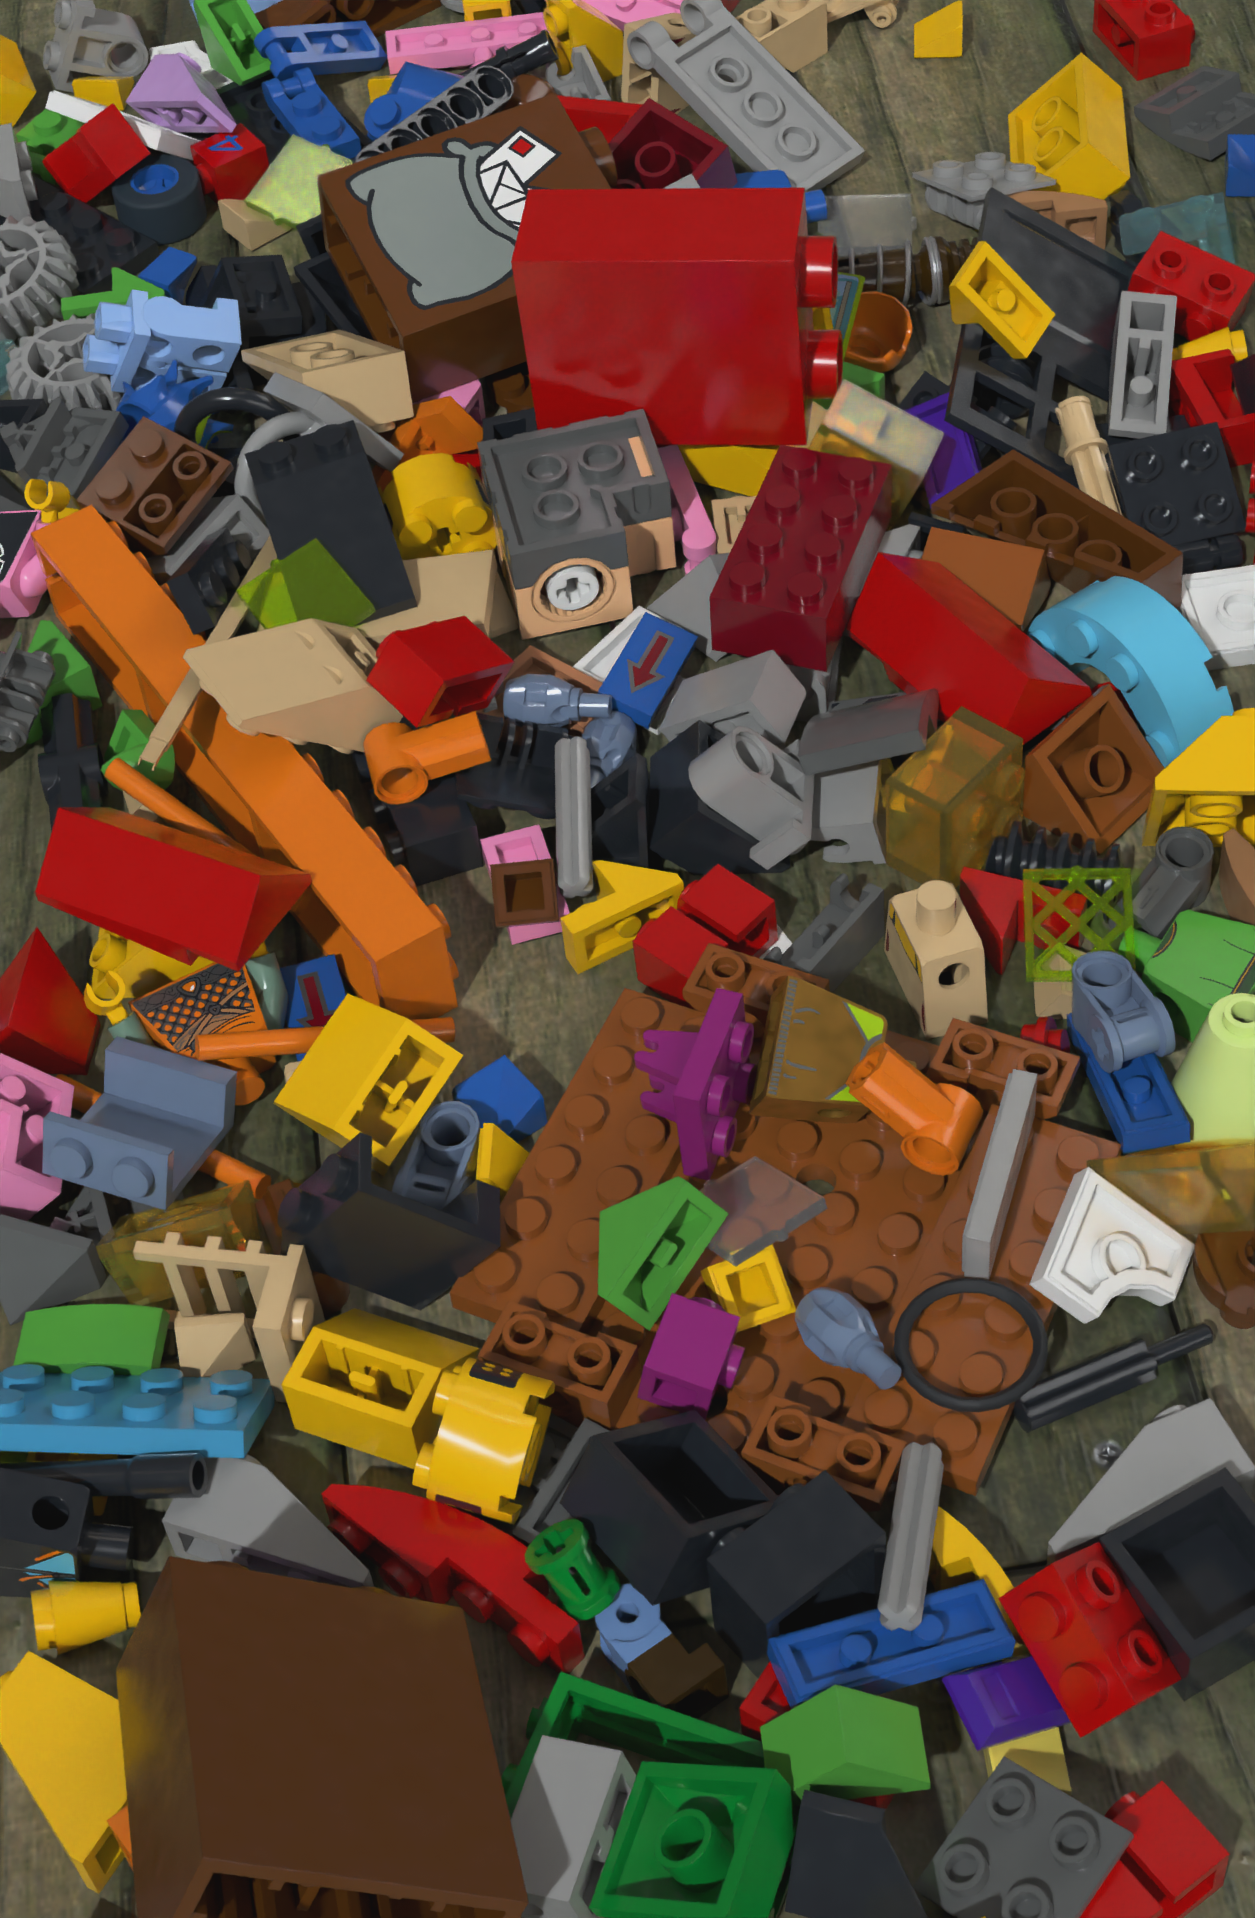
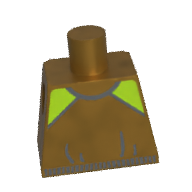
M788 975L771 995L749 1114L845 1124L856 1123L869 1109L849 1093L850 1088L846 1085V1081L854 1066L866 1056L869 1050L885 1042L888 1026L886 1018L879 1013L807 981ZM907 1060L910 1064L917 1068L916 1062Z

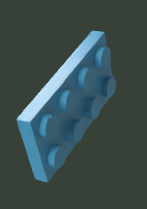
M34 1364L14 1365L0 1372V1451L117 1455L200 1453L203 1457L245 1458L275 1406L274 1393L269 1379H253L251 1373L243 1370L220 1371L210 1377H183V1373L180 1370L173 1368L151 1369L143 1372L141 1375H114V1371L111 1368L104 1366L83 1367L74 1370L70 1374L45 1373V1369L42 1366Z

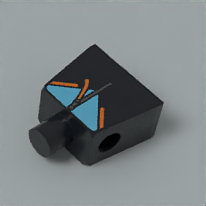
M0 1468V1596L31 1598L30 1591L49 1588L48 1581L85 1582L88 1567L127 1572L133 1550L134 1527L95 1522L91 1489L81 1484Z

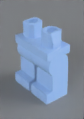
M132 289L126 305L100 301L95 313V335L87 334L83 343V367L86 372L110 375L111 391L124 393V381L137 391L151 383L157 376L165 375L172 361L178 360L177 383L192 381L205 376H213L214 382L205 388L201 394L213 389L222 388L227 377L226 372H229L242 344L238 300L217 297L212 309L182 305L176 300L165 296H157L148 300L147 291Z

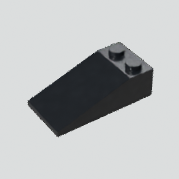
M354 420L342 424L325 425L313 433L284 442H271L264 445L261 449L245 454L297 621L314 618L354 627L418 607Z

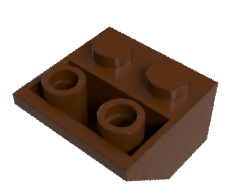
M143 416L76 501L81 509L92 504L107 523L115 521L121 528L127 540L129 550L133 554L141 552L145 558L168 553L234 467L230 461Z

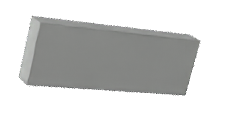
M1013 1069V1072L1008 1075L962 1236V1271L964 1272V1277L988 1281L990 1279L1035 1117L1037 1073Z

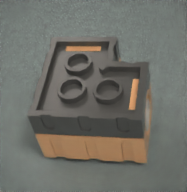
M644 408L624 412L623 415L604 416L569 423V426L554 429L550 427L516 434L506 439H491L477 442L483 487L492 509L497 543L496 552L503 576L506 578L511 604L517 615L518 628L522 640L624 619L633 612L630 576L650 573L656 569L659 571L676 567L669 479Z

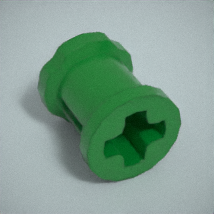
M566 1519L551 1525L534 1538L526 1550L525 1561L531 1571L545 1576L559 1597L557 1606L576 1621L588 1620L601 1613L614 1601L615 1595L620 1590L621 1583L613 1569L602 1567L588 1546L589 1534L584 1524L577 1519ZM557 1547L563 1548L560 1552L556 1553ZM572 1566L577 1569V1572L573 1575L569 1572V1568ZM589 1587V1594H584L583 1591Z

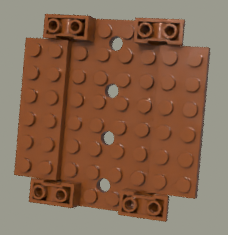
M708 943L682 990L683 999L694 1009L624 988L500 1204L501 1246L466 1275L458 1277L449 1292L452 1307L496 1323L477 1356L478 1360L553 1381L555 1383L554 1393L545 1399L539 1397L538 1404L552 1407L551 1413L578 1428L585 1418L612 1431L679 1414V1411L637 1398L643 1367L666 1308L649 1331L598 1295L600 1211L679 1176L728 1212L729 1215L675 1294L688 1299L701 1297L712 1300L702 1278L701 1270L773 1244L796 1309L806 1294L819 1287H829L848 1293L870 1312L879 1339L884 1346L883 1352L897 1364L894 1353V1332L901 1314L909 1303L924 1290L941 1282L967 1278L964 1277V1272L962 1271V1236L1009 1073L1016 1069L1037 1073L1035 1117L989 1281L1000 1283L1025 1298L1042 1319L1045 1331L1047 1332L1058 1305L1030 1286L1029 1283L1073 1176L1079 1171L1090 1167L1111 1183L1121 1158V1144L1044 1120L1058 1115L1080 1066V1056L956 1018L952 1019L939 1046L887 1030L885 1043L904 1059L916 1062L917 1069L933 1083L952 1084L972 1094L981 1104L983 1109L982 1118L958 1170L953 1174L935 1175L911 1164L901 1150V1142L904 1137L871 1110L856 1123L845 1124L756 1116L749 1114L750 1101L748 1104L740 1102L735 1115L737 1119V1132L733 1148L728 1157L719 1156L710 1181L687 1176L683 1173L677 1123L645 1110L641 1106L640 1095L643 1092H662V1090L651 1087L649 1073L641 1071L635 1066L634 1054L636 1052L656 1051L645 1047L643 1033L646 1030L699 1032L717 988L743 993L745 1019L747 1023H752L754 1026L753 1043L749 1054L750 1063L756 1064L758 1067L771 995L787 976L800 978L830 992L829 979ZM811 1180H823L834 1187L830 1193L819 1198L808 1197L798 1190L802 1184ZM959 1293L948 1295L933 1302L920 1313L909 1335V1351L915 1367L931 1385L944 1392L961 1397H982L1007 1389L1021 1378L1028 1368L1033 1354V1339L1029 1327L1022 1316L1009 1304L996 1297L981 1293ZM794 1312L736 1333L733 1344L745 1347L732 1389L718 1385L715 1396L722 1399L726 1403V1407L720 1414L706 1418L705 1421L777 1496L794 1484L802 1483L806 1485L826 1470L865 1512L880 1510L892 1482L898 1481L902 1451L912 1442L926 1445L930 1442L936 1444L942 1451L941 1461L944 1464L941 1484L976 1496L1015 1407V1402L999 1409L984 1412L955 1411L938 1406L922 1397L908 1384L902 1372L894 1386L882 1390L864 1373L861 1374L852 1371L850 1368L826 1364L805 1345L797 1327Z

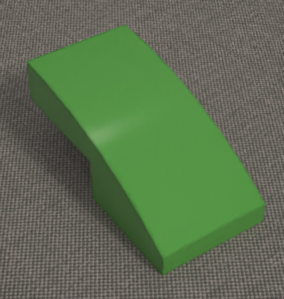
M127 1304L68 1305L28 1311L25 1313L14 1365L34 1364L42 1366L45 1369V1373L70 1374L74 1370L83 1367L104 1366L111 1368L114 1371V1375H141L145 1371L160 1368L170 1314L159 1307Z

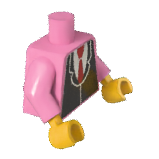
M30 479L25 486L24 494L27 504L36 510L0 512V618L29 617L35 613L42 595L47 591L45 579L48 577L42 572L30 533L59 520L58 512L64 510L69 504L70 491L61 482L50 480L47 488L44 480Z

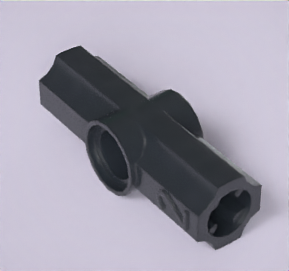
M73 693L52 696L51 702L41 709L40 720L43 732L44 753L38 754V767L44 796L49 806L51 832L58 807H104L102 796H107L109 793L108 782L101 772L104 761L101 749L97 743L95 719L90 700L77 698Z

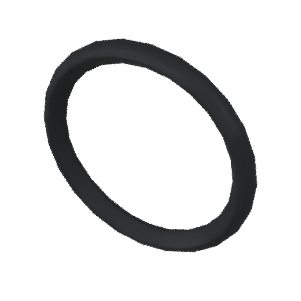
M961 1278L944 1281L924 1290L909 1303L901 1314L894 1332V1353L897 1364L901 1368L908 1384L922 1397L938 1406L955 1411L984 1412L999 1409L1013 1403L1032 1389L1041 1376L1048 1357V1337L1042 1319L1034 1307L1019 1293L1000 1283L984 1279ZM981 1293L996 1297L1013 1307L1029 1327L1033 1339V1354L1029 1366L1021 1378L1009 1388L992 1395L961 1397L944 1392L931 1385L919 1373L912 1362L909 1351V1335L920 1313L933 1302L948 1295Z

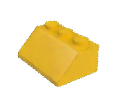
M1082 52L1008 114L1010 162L1034 165L1036 172L1056 179V185L1027 191L1073 193L1104 200L1111 195L1119 193L1130 179L1122 87Z
M1244 708L1233 712L1232 716H1221L1155 777L1142 833V846H1156L1159 837L1169 829L1192 827L1208 835L1213 843V847H1222L1223 833L1234 828L1255 848V708Z

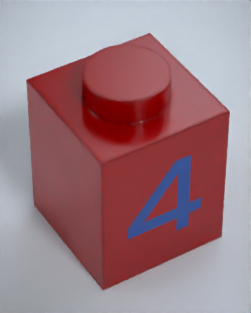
M242 123L237 124L232 133H217L190 146L194 166L199 172L203 195H208L216 204L221 199L245 200L273 187L266 146Z

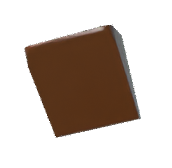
M553 858L490 865L496 928L559 922L556 871Z

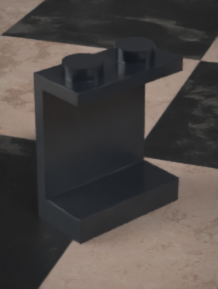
M360 1132L336 1154L329 1155L313 1175L298 1188L291 1189L284 1197L278 1212V1225L282 1228L281 1255L287 1256L290 1244L304 1245L311 1270L421 1311L451 1287L458 1277L466 1275L501 1246L500 1189L476 1180L444 1208L437 1210L371 1183L372 1137Z

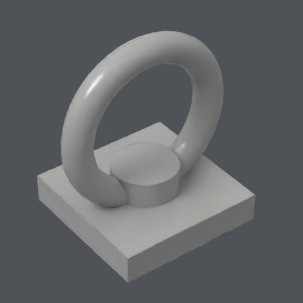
M274 372L263 391L283 404L291 412L278 415L266 421L246 441L235 468V494L240 495L267 527L245 454L261 449L268 443L279 441L290 435L296 434L300 437L313 433L325 425L342 424L354 420L368 462L391 472L395 469L404 453L323 392Z

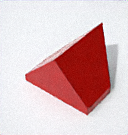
M36 927L0 978V1053L47 1074L87 1075L101 1026L99 1018L86 1007L84 995L39 928Z

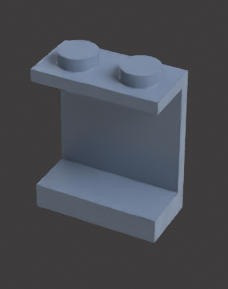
M117 1036L105 1049L104 1093L84 1116L77 1120L49 1111L43 1118L42 1173L166 1211L233 1127L237 1071L197 1061L193 1058Z

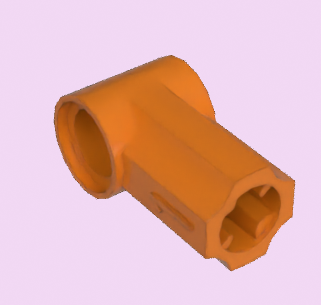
M476 711L413 730L412 727L404 723H385L373 728L366 735L363 742L374 793L379 800L387 804L399 805L409 803L418 799L425 792L429 780L491 761L489 749Z
M885 1042L871 1048L866 1056L854 1066L846 1081V1085L850 1088L849 1093L904 1137L901 1142V1150L911 1164L935 1175L953 1174L958 1170L982 1118L983 1109L980 1102L972 1094L952 1084L933 1083Z

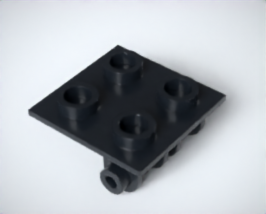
M1217 422L1107 446L1125 516L1138 526L1171 546L1245 531V519Z
M477 712L491 761L454 772L457 799L467 801L483 809L504 807L527 811L532 816L541 819L556 818L555 745L561 738L572 739L575 736L568 735L567 728L538 724L532 742L533 723L525 721L518 743L514 745L515 719L507 718L504 724L503 717Z

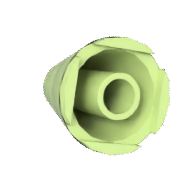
M1247 993L1227 995L1219 999L1212 1006L1170 1083L1190 1122V1142L1174 1145L1181 1155L1192 1162L1193 1156L1214 1163V1171L1227 1174L1255 1172V995Z

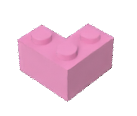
M0 1053V1214L28 1221L61 1194L62 1179L42 1173L43 1118L49 1111L71 1117L74 1086Z

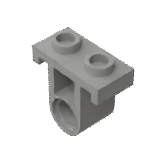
M57 0L54 10V25L56 27L53 41L48 40L46 42L43 53V66L46 70H49L55 90L74 93L72 87L74 78L71 71L99 76L135 77L145 69L149 54L138 26L130 16L120 12L97 9L93 0ZM127 43L124 47L115 48L117 45Z
M738 726L690 762L688 768L689 779L693 789L704 803L760 841L750 848L749 858L769 870L788 855L800 852L808 841L811 840L813 830V792L815 788L814 774L805 776L797 757L800 740L797 739L781 750L754 730Z

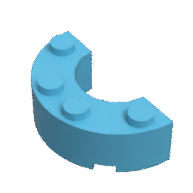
M1113 576L1103 582L1097 580L1040 613L1028 629L1027 635L1075 675L1087 667L1093 666L1110 679L1111 683L1123 694L1133 711L1140 732L1164 768L1221 716H1232L1234 712L1227 686H1221L1216 689L1204 664L1213 656L1187 619L1163 596L1136 580L1120 576Z

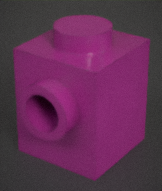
M672 1293L644 1364L637 1398L679 1411V1413L696 1410L706 1420L718 1385L732 1389L745 1352V1347L733 1344L740 1317L727 1313L722 1306L712 1300L701 1297L688 1299Z

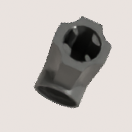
M1175 827L1167 830L1159 837L1156 843L1155 857L1110 912L1109 927L1117 933L1121 941L1131 927L1163 939L1179 912L1198 907L1206 900L1210 888L1214 854L1213 843L1208 835L1192 827Z

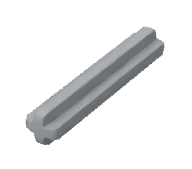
M575 736L572 739L561 738L555 745L557 885L562 896L570 899L575 896L586 897L593 889L590 751L587 748L586 740Z
M912 1442L902 1451L877 1606L881 1613L879 1621L886 1629L891 1631L902 1628L910 1632L915 1630L922 1621L944 1464L941 1461L942 1451L932 1442L926 1445Z

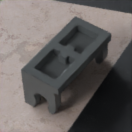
M844 873L840 874L830 886V903L783 954L779 947H774L763 960L829 979V989L833 993L884 936V889L869 882L862 890L858 901L848 891V876Z

